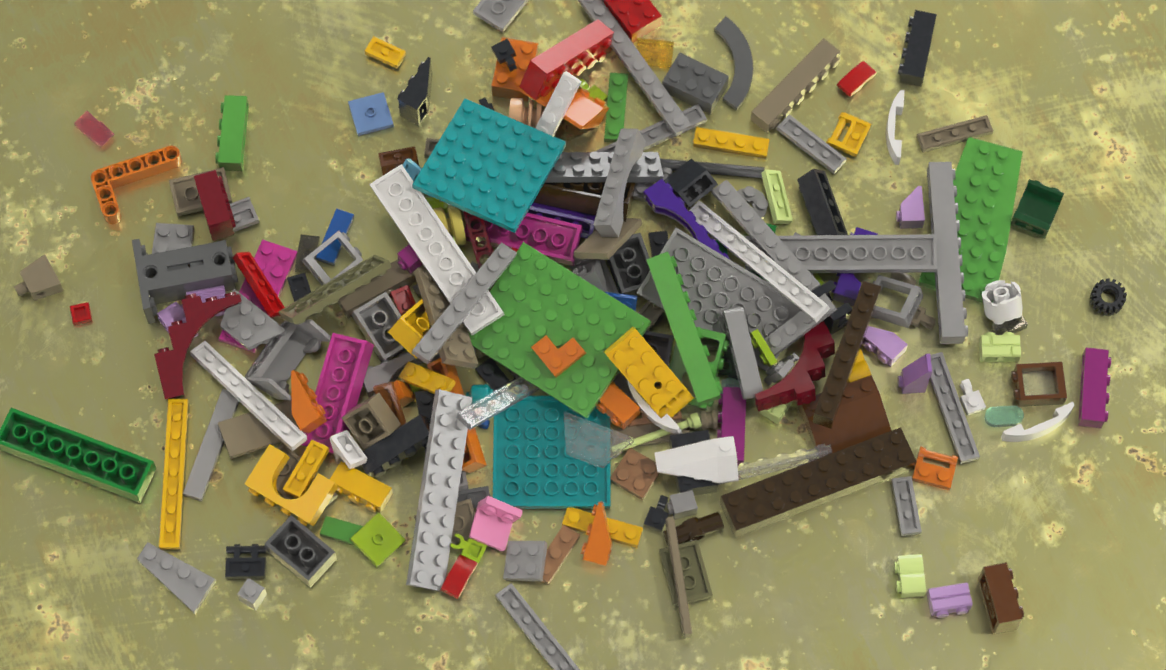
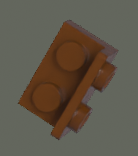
M415 146L378 153L383 175L399 165H403L406 159H411L419 166Z

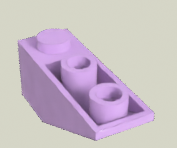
M871 326L868 327L862 343L867 351L876 354L880 362L890 367L906 352L908 345L894 332Z

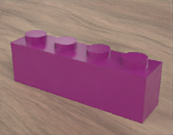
M1086 347L1082 354L1078 426L1102 428L1104 422L1108 421V411H1105L1106 404L1109 403V393H1106L1107 386L1110 385V375H1107L1108 368L1110 369L1111 357H1108L1109 350Z
M723 387V392L720 393L721 398L718 399V405H722V411H718V423H721V430L717 429V438L734 436L737 466L743 467L746 400H743L739 387Z

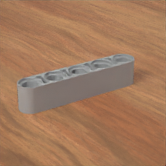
M743 307L723 310L724 323L728 340L730 341L729 344L743 400L755 398V394L762 392L763 388Z

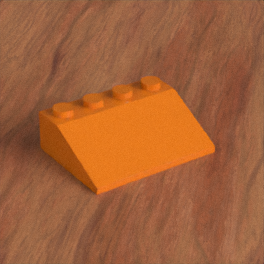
M583 88L577 90L563 119L579 129L599 127L609 107L605 106L603 100L597 97L594 99L589 96L590 92ZM520 89V91H521L522 93H524L525 95L529 96L525 91H523L522 89ZM554 89L547 96L537 99L536 102L546 107Z

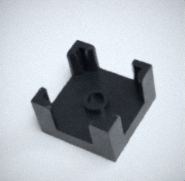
M829 280L814 289L812 293L817 297L825 293L832 302L833 300L829 292L835 289L836 285L832 280ZM849 303L838 307L834 313L824 319L831 335L847 326L849 319H846V317L852 312V307Z

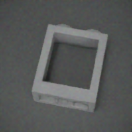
M337 231L302 260L321 285L326 284L332 279H330L313 257L336 238L355 261L334 278L358 265L363 260L360 250L357 247H352L349 243V237L344 232Z
M878 275L873 284L882 286L881 291L884 287L908 294V297L900 313L876 306L872 317L909 328L923 299L921 287Z

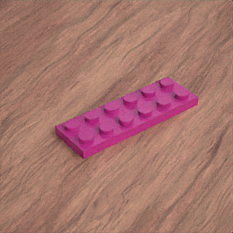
M262 239L254 259L277 296L280 297L298 252ZM245 278L239 293L266 313L263 305ZM222 330L219 336L220 342L253 353L258 348L246 349L224 330Z

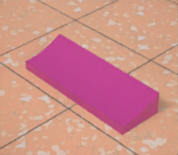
M527 213L517 231L513 233L485 220L492 247L497 248L502 242L511 249L512 247L519 249L524 242L545 256H549L555 262L574 266V251L578 248L582 225ZM476 223L473 226V229H479L481 227V224ZM466 224L464 229L466 241L471 242L469 231ZM480 241L478 244L485 245L486 241Z
M332 333L315 391L317 395L316 401L324 408L326 412L324 416L327 422L309 434L303 432L307 436V441L301 445L307 447L310 441L314 440L329 447L330 451L328 453L334 454L330 436L345 430L349 432L350 430L342 417L358 403L374 344L365 340Z

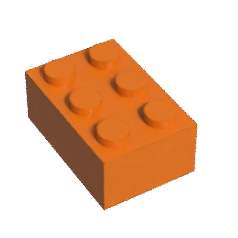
M502 37L501 41L508 39L516 53L513 59L516 62L517 69L510 71L505 62L500 64L497 60L492 81V96L507 99L518 98L528 102L529 96L522 93L519 86L530 60L538 56V43Z

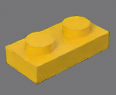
M373 36L365 49V54L398 69L406 56V51Z

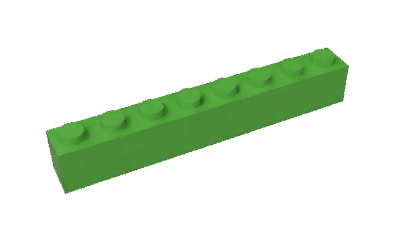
M665 252L646 259L699 406L720 399V393L723 392L720 381L716 382L713 375L717 373L713 363L709 364L707 356H710L707 345L702 346L700 339L704 337L700 327L696 328L694 321L697 318L694 310H689L687 303L691 301L687 291L683 292L681 288L684 282L681 274H676L675 267H678L675 257H670L669 252Z

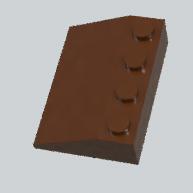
M872 375L848 383L831 429L813 423L814 412L821 393L816 395V400L808 404L799 405L798 407L819 458L892 431Z

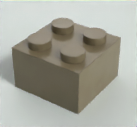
M380 393L356 405L342 417L363 449L387 437L401 425Z

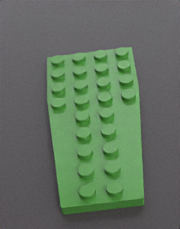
M971 137L966 142L955 171L956 176L955 180H953V186L957 187V196L954 197L955 203H958L956 220H959L960 223L957 237L961 238L959 255H962V266H960V272L964 273V283L961 284L962 290H965V298L983 303L982 292L985 291V287L989 283L999 280L1002 270L1023 152ZM921 272L918 285L936 290L935 273Z

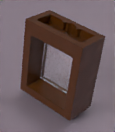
M1062 362L1016 364L1014 371H1011L1012 383L1015 382L1016 388L1013 390L1014 400L1018 403V407L1063 405L1065 403L1067 393Z

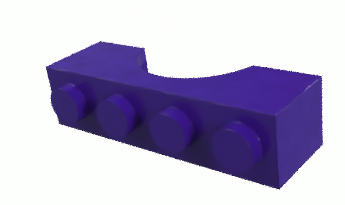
M856 227L855 233L851 232L850 235H878V233ZM837 273L836 276L839 277L838 283L834 282L836 288L831 291V293H834L833 300L843 304L849 303L850 306L854 307L862 283L856 279L853 273Z

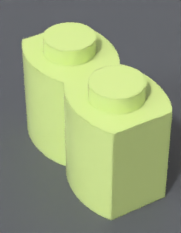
M922 554L898 556L897 562H894L895 574L898 573L899 580H896V591L900 592L901 598L925 596L926 583Z

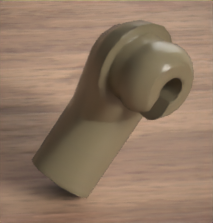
M907 272L891 273L892 279L912 285L916 284V280Z

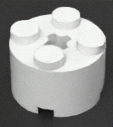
M998 280L989 283L985 287V291L982 292L984 313L987 318L993 320L995 324H1003L1005 321L1022 316L1021 290L1017 283L1011 281V284L1005 283V280Z

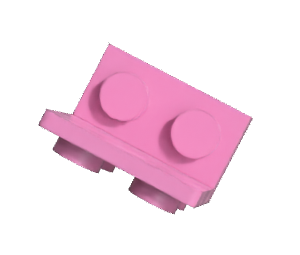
M487 496L478 502L469 538L503 552L506 549L512 524L521 518L523 511Z

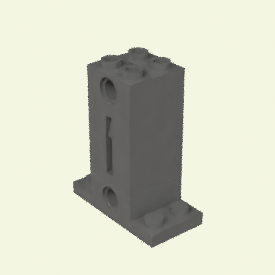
M140 239L132 240L142 306L148 324L156 323L157 304L185 299L186 292L224 285L225 291L236 289L235 283L238 282V277L235 270L234 255L231 246L227 247L226 240L149 255L146 252L145 245H141Z

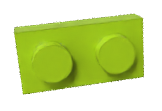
M756 329L751 332L752 346L754 349L758 348L761 353L759 358L764 365L767 364L769 367L777 363L778 361L759 330Z

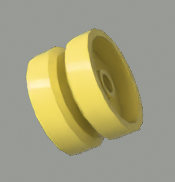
M449 205L447 208L448 218H446L442 207L434 208V212L449 234L455 238L456 244L458 246L466 244L460 209Z

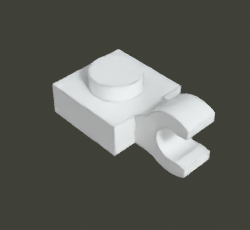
M969 378L961 381L960 388L964 395L960 397V401L967 416L985 410L986 406L979 390L973 392Z

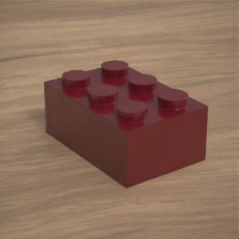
M216 170L195 175V183L212 241L234 235L233 228L236 227L222 176H217Z

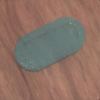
M1018 406L990 407L986 411L984 419L991 427L1016 426L1021 424L1024 412Z

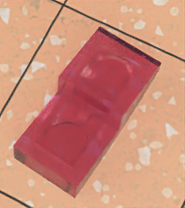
M88 111L74 123L76 128L99 147H102L114 136L110 129L102 122H99Z

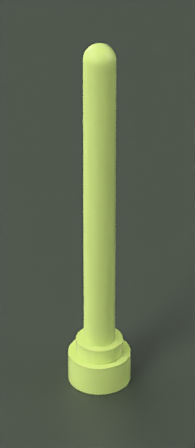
M697 412L690 414L685 421L676 423L681 430L688 427L690 429L702 427ZM660 429L615 445L611 448V451L618 453L671 433Z

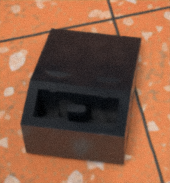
M430 57L425 62H421L418 72L415 76H411L408 86L399 93L397 98L400 116L417 126H420L429 113L432 84Z

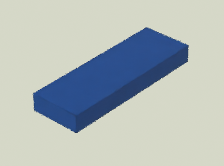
M336 208L322 244L337 231L344 232L347 235L353 222L354 214ZM336 238L317 254L316 260L334 266L342 244Z

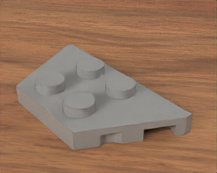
M236 289L232 290V292H236V295L240 294L242 303L225 310L220 326L226 333L248 350L254 349L260 344H266L274 337L287 334L286 329Z

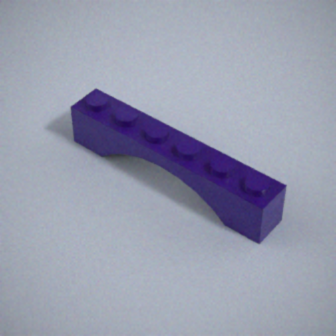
M661 179L644 190L643 199L655 213L663 214L676 220L690 232L694 239L730 260L726 253L722 254L718 249V243L714 239L709 238L706 228L696 222L693 212L688 211L684 207L683 200L675 196L673 188L669 183H665Z

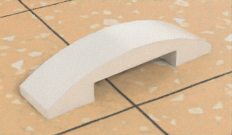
M900 90L895 97L886 125L887 148L895 165L900 163L902 140H894L896 115H902L904 90Z
M627 380L633 398L640 407V410L651 422L672 434H682L680 427L668 414L660 418Z
M1071 402L1055 409L1052 419L1024 430L1022 425L1019 424L1004 430L1001 436L1002 441H1029L1052 432L1068 418L1074 403Z

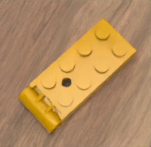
M634 327L604 351L607 357L660 418L666 414L672 418L694 399L692 394ZM659 381V386L654 387L655 382Z

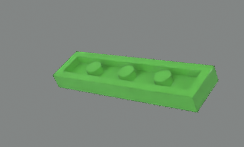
M610 72L607 101L609 109L606 113L604 142H616L620 129H624L628 74Z

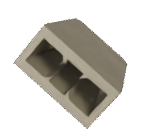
M46 255L41 256L21 270L20 274L24 282L14 286L18 296L30 292L33 300L64 291Z

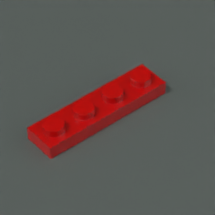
M236 253L233 259L263 305L269 317H280L279 311L285 307L251 253Z

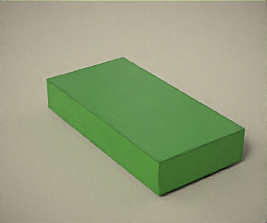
M326 516L320 536L354 545L350 538L363 526Z

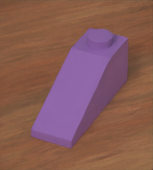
M930 354L923 355L902 369L901 375L898 376V387L902 388V394L926 392L932 374Z

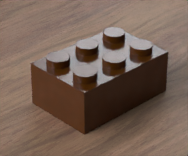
M1007 562L983 567L978 577L993 635L1017 630L1024 617L1023 607L1019 606L1017 600L1019 598L1018 589L1012 583L1014 579L1013 571L1011 568H1008Z

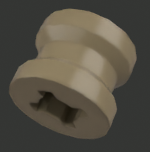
M711 410V412L700 411L701 430H706L707 428L717 429L716 410Z

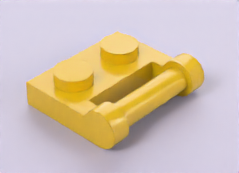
M841 112L838 117L839 122L831 138H828L826 143L834 149L857 157L872 124ZM845 124H851L843 141H838Z

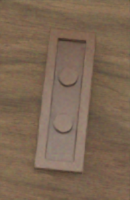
M565 525L561 527L546 552L543 582L548 585L580 538V534Z

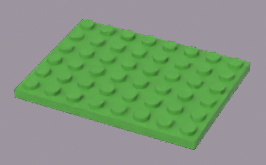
M523 242L517 251V256L490 290L491 295L504 312V316L474 335H471L469 331L468 333L474 348L587 419L619 372V369L607 357L604 351L632 327L643 336L651 321ZM545 335L548 336L557 349L574 337L586 354L556 378L531 347Z

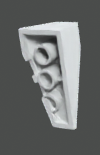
M734 436L710 439L655 453L657 473L693 477L696 480L704 479L713 483L739 480Z

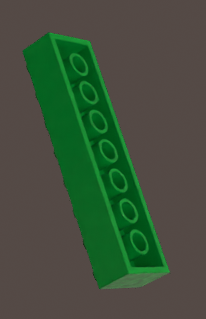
M10 408L0 428L1 451L141 503L157 469L154 461L14 408Z

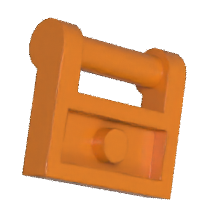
M920 446L912 481L950 490L958 456L936 453ZM923 458L948 463L950 466L945 468L923 462Z

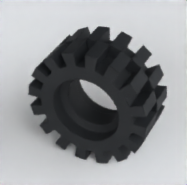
M1106 278L1105 281L1102 279L1099 283L1095 284L1090 295L1091 305L1094 304V310L1099 309L1097 313L1100 314L1103 311L1105 316L1108 313L1111 316L1114 313L1117 314L1122 309L1126 301L1127 292H1124L1125 287L1121 288L1122 284L1120 282L1116 284L1115 279L1110 282V278ZM1109 291L1115 295V301L1107 303L1101 298V294Z

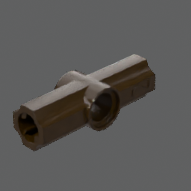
M719 512L701 518L693 517L685 520L682 525L676 526L678 544L688 541H699L707 534L724 529L723 520ZM665 530L663 531L666 545L669 547L667 531Z

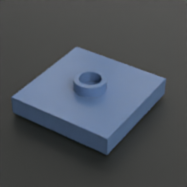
M384 92L348 101L358 136L394 127Z

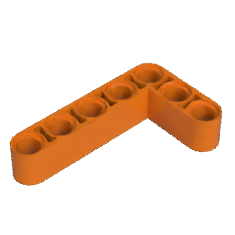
M167 146L97 169L91 174V181L107 223L116 224L121 220V212L113 189L178 168L182 163V158L176 146ZM173 155L176 156V157L173 158V159H169L170 156H173ZM154 161L158 162L155 165H151V163ZM140 167L139 170L133 171L134 168ZM118 173H122L119 177L115 176ZM100 179H105V180H104L103 182H101V183H98V182H97V181L100 180ZM110 195L108 198L103 199V196ZM110 211H116L114 214L108 215Z

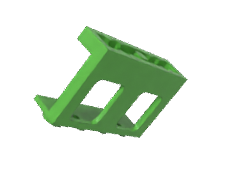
M700 328L703 337L719 341L715 361L709 362V364L713 363L717 374L713 376L717 382L720 377H717L718 371L722 370L724 365L723 352H727L730 341L727 340L726 334ZM676 343L669 368L682 382L683 375L687 371ZM694 398L687 405L703 408L705 411H708V408L713 406L714 401L699 406L697 399Z

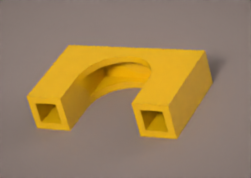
M269 444L245 482V485L249 487L248 492L256 497L259 494L265 497L264 501L274 507L277 504L282 507L280 511L289 517L293 514L298 517L297 520L304 526L310 524L314 527L339 486L318 473L304 495L296 499L282 498L277 490V479L290 457Z

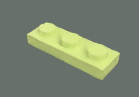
M764 170L761 175L773 223L790 224L793 219L781 171Z

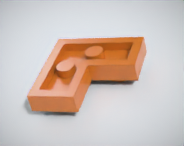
M545 335L531 347L556 378L586 354L574 337L557 349L548 336Z

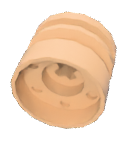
M511 98L509 117L536 128L544 112L543 105L537 102V108H534V100L531 99L528 108L524 107L523 99Z

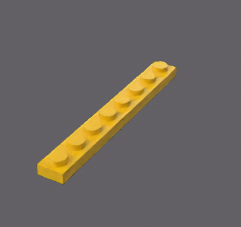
M168 399L159 548L161 550H180L188 399Z

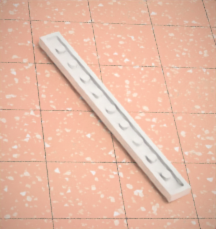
M700 200L689 210L695 215L696 222L699 225H703L713 238L815 322H818L830 309L825 302Z

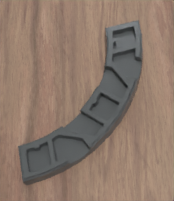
M725 16L714 28V32L730 48L733 55L735 72L732 84L722 101L737 111L746 99L752 83L753 58L745 36L735 23Z

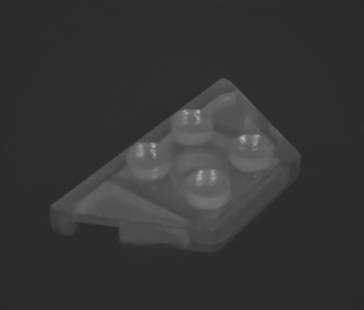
M564 412L566 454L604 468L610 463L611 459L616 458L629 444L632 445L634 443L633 437Z

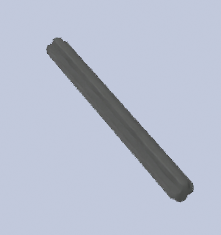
M660 158L661 167L670 168L672 171H676L687 162L685 160ZM697 162L710 174L762 178L761 173L765 170L764 167Z

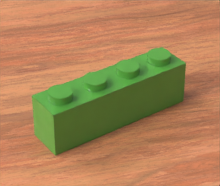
M225 95L224 102H221L223 118L219 119L221 136L218 135L217 146L220 148L219 152H216L215 162L219 164V168L224 167L225 171H243L249 110L247 96Z

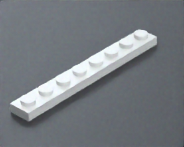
M206 341L190 351L191 356L291 451H294L307 441V436Z

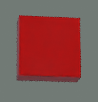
M89 302L70 306L74 326L93 322Z

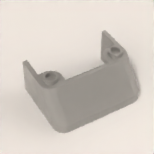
M307 319L304 323L298 325L285 320L281 326L286 329L287 334L274 337L267 343L247 371L245 378L252 385L275 399L291 400V396L288 394L289 384L286 382L291 376V371L296 369L306 353L318 351L322 341L330 342L331 336L313 320Z

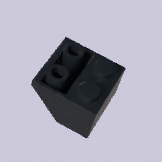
M693 159L687 161L664 180L665 183L671 185L675 196L683 200L684 207L687 210L718 185L710 173Z

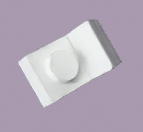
M347 430L330 436L337 464L342 461L350 470L366 463L367 457Z

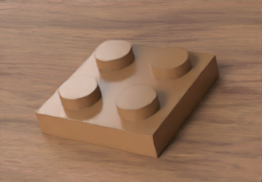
M630 448L611 475V482L643 500L660 473H657L655 461Z

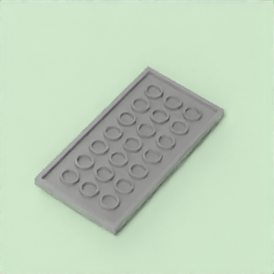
M675 228L660 253L669 252L670 257H675L678 267H675L676 274H681L684 284L681 285L683 292L687 291L691 302L687 304L689 310L693 309L697 320L694 323L696 327L727 335L723 310L743 307L749 334L758 329L765 339L802 311L771 284L678 228ZM649 271L636 294L664 310L651 271ZM753 348L757 366L767 372L770 367L767 364L764 365L760 360L759 355L761 353L758 348Z

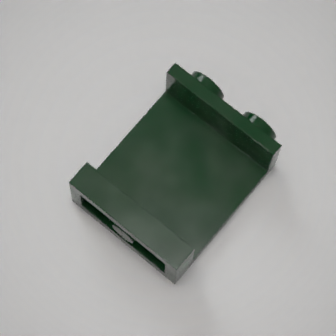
M1029 179L1012 218L1011 225L1046 238L1064 193L1057 188H1050L1039 181Z

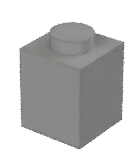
M693 490L670 495L667 509L669 514H673L674 520L697 514L698 507Z
M248 578L237 593L240 602L256 611L267 596L264 587Z

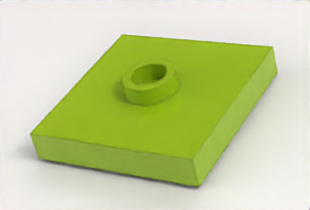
M378 512L350 538V541L378 568L405 543L406 539Z

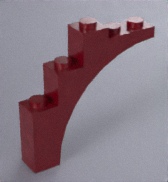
M236 292L224 294L225 297L217 299V296L205 299L206 302L202 303L201 296H196V293L185 295V299L181 300L187 322L183 323L182 320L172 322V326H169L168 330L173 349L169 350V347L157 350L158 353L154 354L165 400L185 396L183 366L187 351L194 337L203 325L215 315L229 307L241 304L240 294L236 295Z
M824 320L804 334V348L799 361L792 371L769 389L755 394V405L758 412L769 410L772 407L787 404L794 400L797 406L816 400L815 386L812 381H818L826 377L825 364L822 358L835 355V342Z

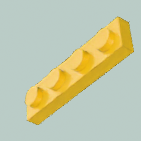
M696 127L693 147L766 159L770 139Z
M567 508L562 526L565 525L572 530L587 533L589 523L593 524L595 516H591L592 513L576 508ZM607 518L612 541L638 548L643 527Z

